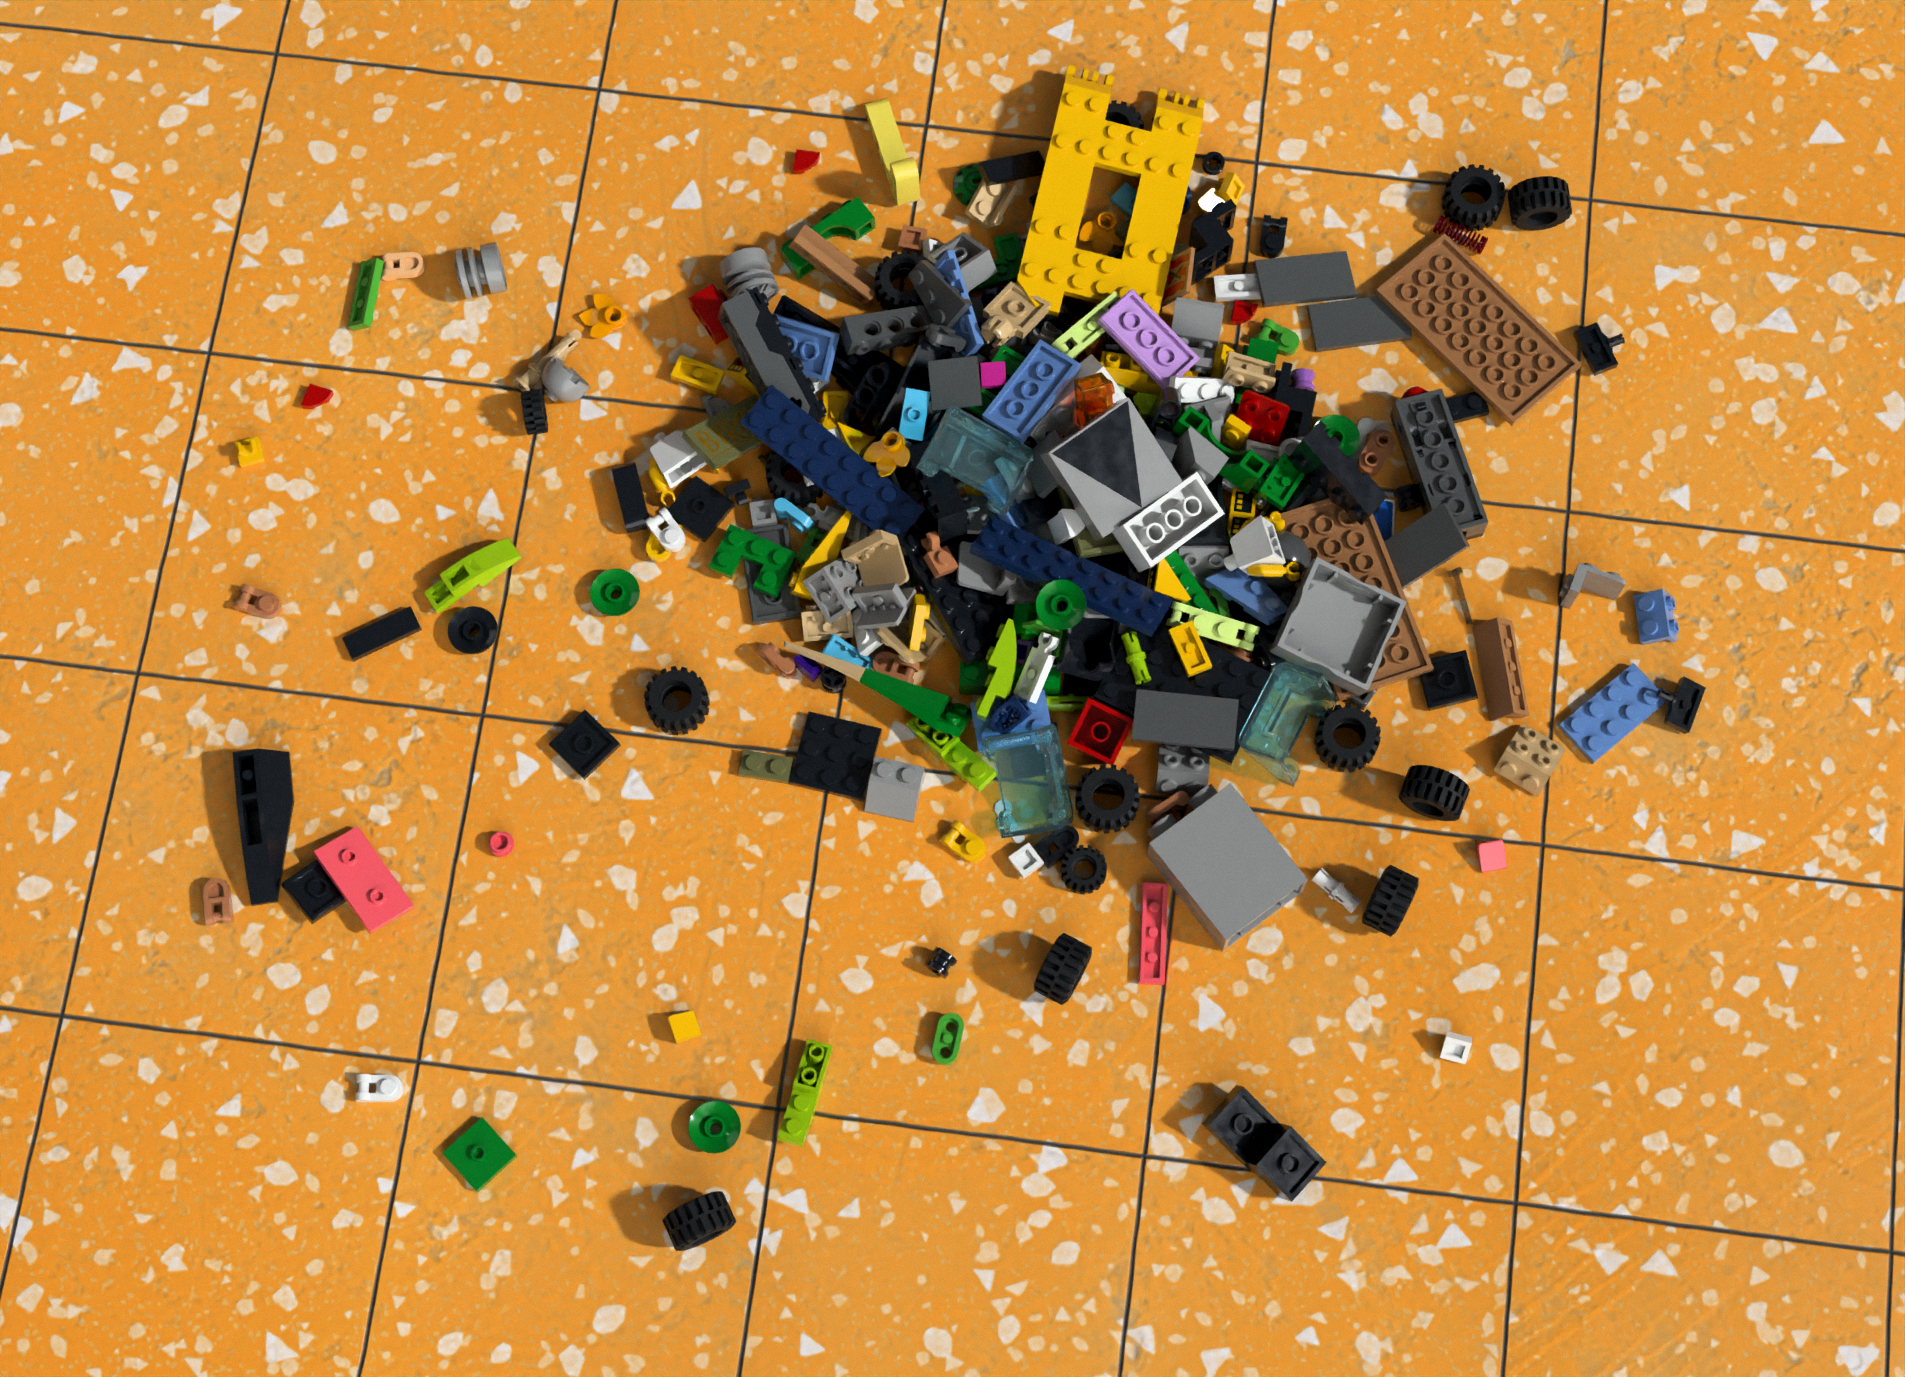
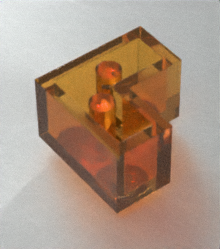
M1102 372L1074 380L1077 423L1081 428H1084L1091 419L1114 404L1112 395L1115 393L1113 382L1108 380Z

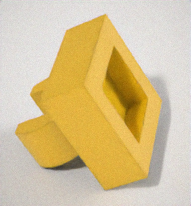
M1227 172L1225 178L1218 179L1221 187L1219 190H1215L1225 202L1232 199L1237 205L1245 186L1236 173Z
M259 436L235 442L239 464L242 468L266 462Z

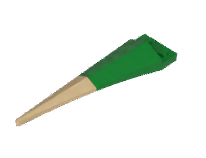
M784 641V648L822 663L859 681L897 703L935 730L959 738L973 720L971 709L962 703H951L952 698L947 695Z

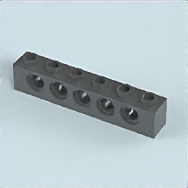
M980 296L970 297L980 328L984 306ZM919 305L844 317L839 331L847 354L862 355L870 351H887L901 346L910 347L917 343L921 334L926 336L925 332L928 326L934 324L925 306Z

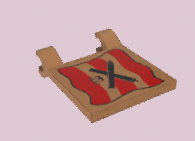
M1190 247L1172 257L1160 312H1162V307L1175 301L1176 297H1183L1190 293L1195 248Z

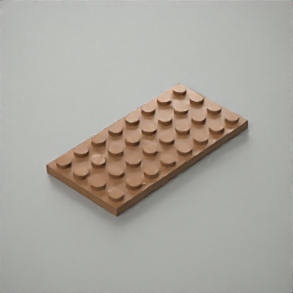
M1445 233L1376 289L1375 294L1511 426L1574 374L1582 365Z
M1330 498L1281 513V519L1285 520L1283 530L1298 535L1306 543L1311 561L1318 557L1350 573L1359 581L1376 586L1406 601L1396 628L1385 644L1382 660L1367 692L1432 671L1434 669L1374 515L1372 514L1361 525L1357 521L1352 520L1348 513L1341 506L1333 503ZM1299 581L1294 585L1295 591L1297 590L1300 584ZM1331 683L1338 702L1357 696Z

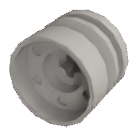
M497 242L480 245V256L476 257L472 247H468L469 259H465L462 249L455 250L456 274L459 285L465 293L467 300L473 299L472 287L476 288L478 297L483 296V285L486 284L491 294L508 291Z
M752 247L735 251L726 256L718 266L723 283L727 286L726 290L729 299L757 287L759 292H763L768 301H770L779 291L774 273L770 271L771 266L766 251L762 248Z

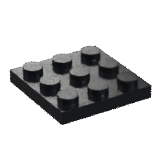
M809 711L789 780L790 785L863 802L882 729Z

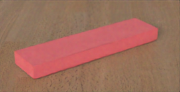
M1142 882L1138 984L1163 986L1165 984L1168 883Z

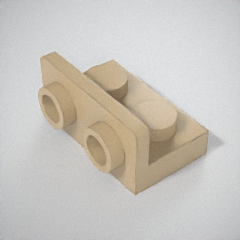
M982 179L964 213L984 229L998 226L1004 220L1006 208L1013 203L1015 199L1014 194L1018 187L1014 184L1007 186L1004 183L987 186L984 179Z
M808 604L806 609H801L804 642L829 640L833 634L840 638L854 637L851 610L829 624L817 604Z

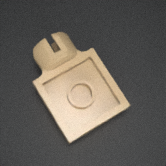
M1011 281L983 309V317L987 320L981 326V336L987 344L998 338L992 344V347H1001L1002 344H1005L1014 336L1023 339L1049 312L1051 303L1037 295L1030 296L1042 305L1041 308L1035 307L1028 299L1025 291Z

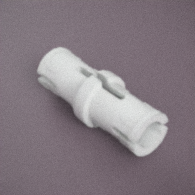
M1323 868L1312 879L1314 883L1329 894L1328 897L1331 900L1334 898L1350 913L1361 902L1360 899L1344 887L1345 884L1342 881L1339 883Z

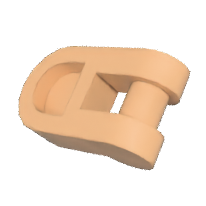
M416 252L386 253L382 255V261H384L382 279L385 281L418 277L425 270L424 260ZM400 263V268H394V265Z

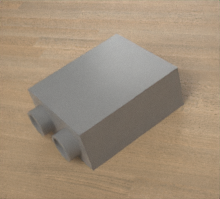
M1231 783L1219 792L1212 784L1204 787L1189 800L1188 804L1193 809L1191 813L1178 822L1172 814H1169L1155 823L1147 832L1153 839L1149 843L1147 857L1222 952L1302 893L1308 880Z

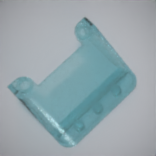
M950 406L945 411L916 468L929 477H933L941 469L990 496L987 504L988 509L1005 516L1025 482L1035 453L1027 445L1022 444L960 408Z

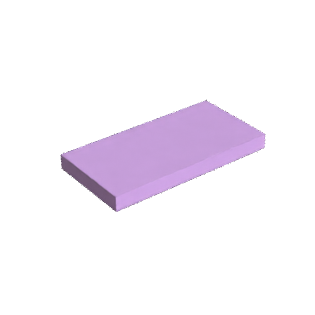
M1133 289L1128 291L1097 320L1104 330L1162 389L1169 387L1170 376H1183L1200 360L1192 349Z

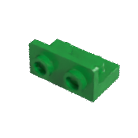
M1283 453L1279 459L1274 457L1266 469L1269 471L1267 477L1264 478L1262 476L1255 485L1254 489L1257 492L1253 498L1258 500L1262 497L1282 510L1305 474L1293 467L1286 453Z

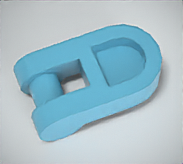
M778 498L775 500L776 517L780 520H789L791 526L801 534L803 532L808 533L815 526V523L808 515L787 499Z

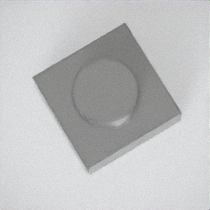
M774 499L749 503L753 528L778 525Z

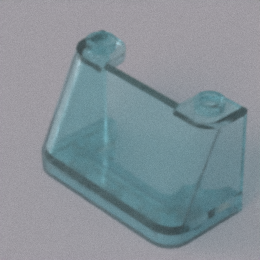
M1282 662L1276 665L1239 734V744L1246 754L1280 782L1293 787L1300 775V767L1295 760L1288 758L1308 716L1321 719L1322 716H1325L1326 711L1330 708L1333 710L1337 702L1324 674L1290 662Z
M1046 724L982 738L981 751L983 756L987 757L989 761L995 762L1004 808L999 813V817L996 818V827L1001 834V838L1056 831L1072 823L1073 807L1059 735L1054 724Z

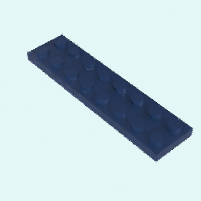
M773 385L766 390L740 421L744 428L872 531L883 530L894 535L906 533L926 511L923 506L886 476L880 477L878 475L879 471Z
M991 516L970 547L969 553L1042 587L1054 580H1069L1078 585L1083 591L1086 598V607L1150 637L1153 636L1173 601L1170 597L1153 592L1152 589L1083 557L1079 558L1078 555L994 516Z

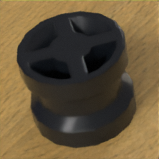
M1406 484L1393 491L1394 498L1398 499L1399 503L1397 506L1400 512H1408L1422 505L1421 498L1417 496L1418 488L1416 484Z
M828 666L824 667L821 672L824 690L832 694L843 691L847 683L845 674Z
M935 947L933 957L925 962V966L936 975L946 979L949 975V968L954 966L957 960L945 950Z

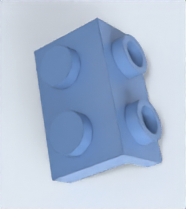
M1663 589L1634 595L1640 643L1646 645L1664 640L1677 642L1676 634L1679 633V625L1673 615V610L1676 608L1673 596Z

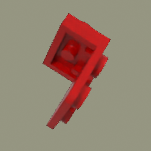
M1245 390L1235 416L1252 427L1248 439L1278 446L1286 429L1284 425L1290 407L1251 390Z

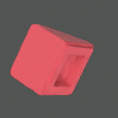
M1503 840L1477 845L1475 849L1481 873L1507 868Z

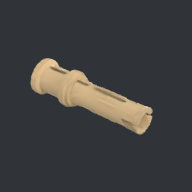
M567 333L538 362L530 363L528 369L522 375L516 376L513 379L516 386L521 391L531 390L539 381H542L543 368L553 355L563 359L574 347L578 346V342L574 341L575 338Z

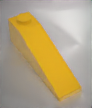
M847 510L837 519L798 569L797 573H792L788 586L792 587L790 594L816 603L803 584V581L837 559L852 516Z

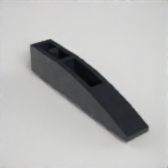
M267 749L233 752L239 827L251 905L276 903L279 898L294 806L290 753Z

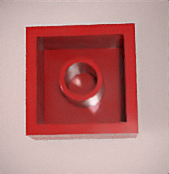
M1089 697L1067 744L1110 765L1114 764L1131 730L1134 718Z

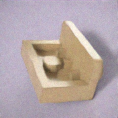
M1229 351L1226 357L1222 380L1234 386H1243L1253 389L1258 393L1269 394L1276 381V378H1274L1276 364Z

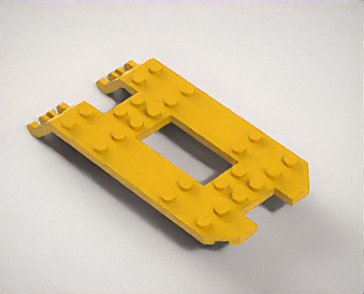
M1068 64L1016 284L1025 291L1028 299L1035 307L1041 308L1042 305L1030 296L1037 295L1051 303L1047 314L1057 317L1060 312L1063 295L1100 304L1115 291L1120 295L1119 299H1121L1131 289L1159 316L1202 126L1206 99L1198 97L1195 108L1188 106L1190 95H1184L1181 105L1178 104L1180 92H1174L1172 102L1165 101L1168 90L1160 87L1151 131L1107 121L1105 117L1114 75L1107 74L1104 80L1105 85L1096 83L1099 76L1098 71H1093L1091 81H1087L1089 69L1084 68L1081 75L1082 79L1073 77L1076 71L1075 65ZM1094 166L1140 178L1121 259L1075 248Z

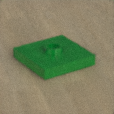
M483 1117L443 1152L444 1156L477 1192L517 1157Z

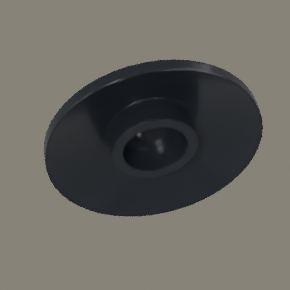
M476 606L466 607L458 611L452 617L448 626V637L451 644L458 651L465 654H479L486 651L493 645L498 634V625L494 616L488 610ZM473 630H478L479 633L477 636H470V633Z

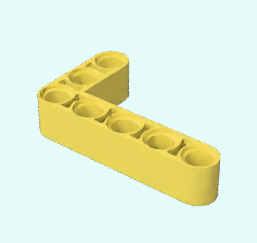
M888 98L864 104L866 116L896 205L900 206L920 200L917 165L914 157H907Z

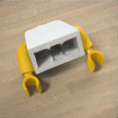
M679 430L672 432L668 436L663 432L658 433L653 439L655 445L650 448L652 457L649 459L648 473L657 491L660 490V499L665 507H667L664 501L665 497L672 496L673 500H676L674 493L668 491L667 486L670 489L707 464L682 438L683 433ZM711 469V471H712L713 473L719 474V470H718V469H716V470H714V471Z
M1272 512L1270 518L1260 515L1257 518L1246 520L1237 534L1231 537L1230 544L1233 554L1223 559L1226 568L1230 572L1239 568L1249 576L1282 577L1283 574H1286L1287 578L1291 581L1300 579L1299 572H1291L1292 570H1299L1297 562H1290L1286 567H1283L1286 561L1276 531L1284 529L1285 520L1281 519L1279 512Z

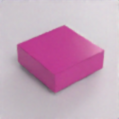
M1005 361L980 363L982 389L1003 388L1006 384Z

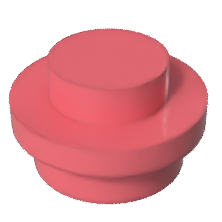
M496 832L489 840V849L495 856H507L514 849V839L507 832Z

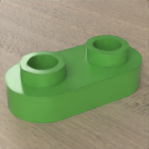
M947 1013L939 1019L932 1047L934 1060L943 1066L954 1063L960 1049L964 1023L962 1018L955 1013ZM954 1024L956 1029L953 1032H949L946 1030V1026ZM942 1049H948L950 1055L943 1057L940 1052Z

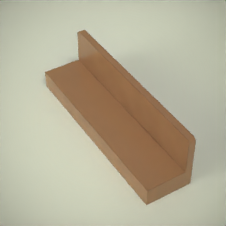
M803 225L788 247L863 305H866L876 293L875 277L808 225Z
M1496 617L1474 626L1489 720L1496 721L1507 716L1516 718L1529 716L1512 621Z

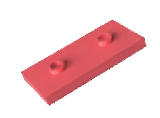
M358 826L314 851V856L369 934L414 908V904Z

